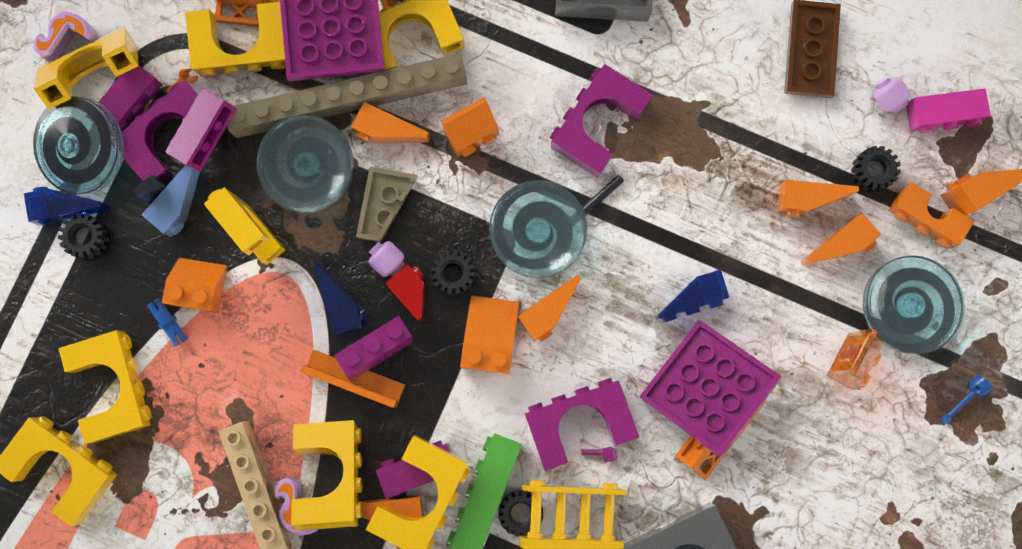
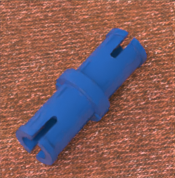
M162 299L154 300L159 310L156 309L152 302L149 303L147 308L159 324L157 326L160 330L163 329L173 346L176 347L181 344L176 335L179 336L182 342H185L188 337L177 324L175 315H171L162 303Z

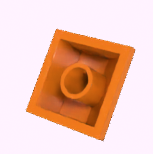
M485 97L441 120L444 134L457 157L471 155L476 151V147L483 143L484 145L493 143L497 140L496 136L499 135L498 125Z
M179 258L166 279L162 303L219 314L228 266Z

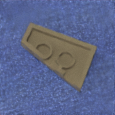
M376 167L369 168L356 238L382 242L418 175Z

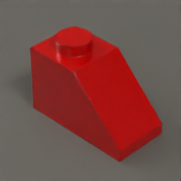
M407 264L385 284L420 322L423 320L426 285L422 279L425 276L416 266L411 268Z

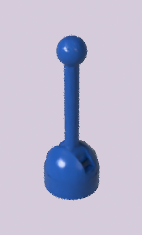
M977 374L969 383L971 392L948 414L941 416L942 423L949 424L951 417L974 395L984 396L993 389V386L984 377Z

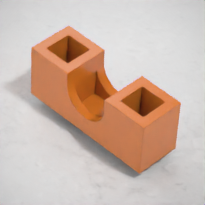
M913 182L904 185L888 211L894 214V218L911 224L915 227V231L922 235H929L936 240V244L943 248L951 249L960 246L974 220L955 208L943 212L940 219L933 218L927 209V204L932 194Z

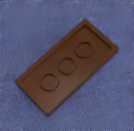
M793 0L791 2L784 94L832 98L834 96L841 4L806 0Z

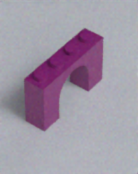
M606 64L603 65L601 70L596 68L589 79L592 83L588 89L583 87L576 98L579 102L575 108L570 107L563 117L565 120L561 128L557 126L550 136L552 140L550 147L596 178H599L611 160L613 153L590 139L585 133L582 125L584 114L593 106L609 104L637 121L653 96Z
M186 80L173 85L166 96L154 101L148 111L136 116L130 126L116 133L118 153L143 181L149 176L154 175L165 182L173 175L156 155L153 148V136L162 123L175 118L184 119L189 112L198 93ZM114 136L111 145L116 149V137Z
M612 378L597 382L599 387L589 390V387L586 386L574 390L575 396L566 398L565 394L552 398V404L544 407L542 402L528 407L529 412L524 414L545 471L569 463L560 440L559 424L563 415L575 406L587 405L593 407L603 416L613 445L617 446L639 438L619 380L613 382Z

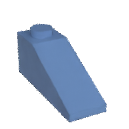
M185 165L145 210L142 216L163 234L169 237L178 234L183 229L184 222L188 218L200 172Z

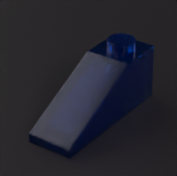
M36 187L32 189L33 192L24 193L28 222L38 226L69 220L71 215L77 217L79 213L92 215L110 211V206L100 201L49 189L48 187Z
M318 263L314 264L333 335L339 337L365 329L364 322H367V316L364 308H359V305L323 266Z

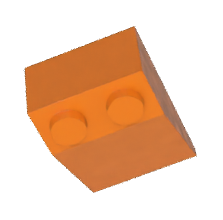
M1022 169L981 172L973 177L967 174L945 186L947 191L940 196L949 209L955 208L961 213L968 215L978 211L1022 183Z
M471 295L462 349L461 368L510 374L519 302Z

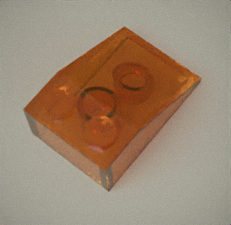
M868 329L848 333L826 376L851 390H861V388H864L870 380L869 372L872 366L878 364L882 355L880 351L883 345L878 331Z

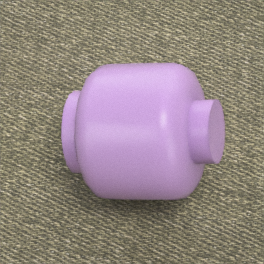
M887 76L876 83L877 89L874 91L873 97L883 111L896 113L910 103L908 99L911 96V92L900 77L890 79Z
M390 241L384 244L378 242L369 251L372 255L368 261L369 265L382 277L389 275L393 277L405 265L403 262L404 254Z

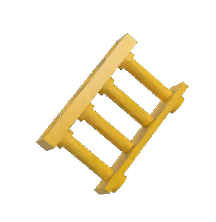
M530 480V485L522 484V490L532 491L530 532H527V536H520L519 546L521 548L624 549V542L616 539V535H614L615 495H626V490L619 489L618 484L603 483V488L545 485V481ZM542 492H557L555 532L552 533V537H543V533L540 532ZM567 493H581L580 528L577 538L567 537V533H565ZM591 494H605L604 534H601V538H592V534H589Z

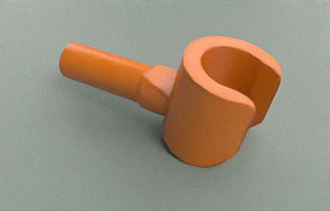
M191 68L182 69L179 72V79L173 85L183 80H186L188 83L196 82L199 76L189 77V73L192 71ZM173 85L166 89L167 93L170 92Z

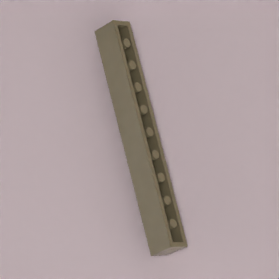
M461 53L235 105L234 107L237 110L228 123V129L236 138L274 130L284 121L292 118L296 119L299 116L326 118L360 110L363 102L377 106L468 85ZM289 121L283 123V124L280 125L277 129L281 128L283 125H285V124L288 123Z

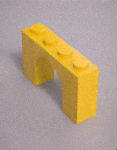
M404 0L400 5L395 7L388 6L380 10L385 71L397 68L389 48L391 33L398 25L407 21H419L427 25L434 33L442 55L465 47L464 38L447 0Z
M280 2L257 4L259 37L252 49L240 55L227 54L222 50L219 44L217 21L214 13L210 10L185 12L191 70L200 74L201 77H211L215 75L214 72L236 74L238 70L247 69L249 72L261 71L262 67L271 66V69L285 68Z
M122 27L37 68L34 90L49 110L71 99L73 86L83 77L100 68L109 66L117 77L138 67V47L126 28Z
M225 187L215 190L208 196L209 200L204 205L242 252L248 255L254 253L262 263L268 265L285 251V248L253 209Z
M115 330L58 348L65 372L76 373L104 364L113 369L120 380V395L110 409L78 420L84 444L97 443L151 425V411L148 405H145L143 398L145 389L142 382L138 380L136 373L139 370L135 358H132L130 351L132 342L130 337L123 331Z
M44 416L29 417L0 455V474L10 482L21 481L43 454L48 451L62 454L71 466L72 480L68 490L51 512L71 527L82 524L118 474L112 470L111 464L92 456V450L73 442L74 438L69 433L62 430L58 431L54 428V423Z
M354 420L294 424L293 449L298 456L330 454L339 458L344 468L339 486L330 494L323 497L292 499L291 525L296 530L358 526V518H362V504L358 502V493L362 492L361 477H358V468L362 467L361 452H358V443L362 442L361 428H357Z
M414 435L402 460L424 470L435 480L438 487V501L435 508L423 517L410 518L380 504L377 506L366 530L402 549H432L436 541L432 536L436 529L441 531L448 517L444 515V512L448 505L453 507L459 495L455 490L459 482L465 483L471 470L467 468L468 461Z

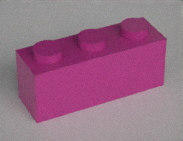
M986 88L914 97L906 106L910 132L920 131V134L935 131V128L942 127L944 131L957 129L959 125H967V128L982 125V121L991 117Z

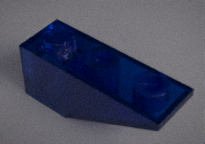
M721 270L695 277L655 316V320L662 319L663 323L677 319L676 314L686 312V315L689 316L701 312L700 307L709 305L710 309L724 305L723 300L730 297Z

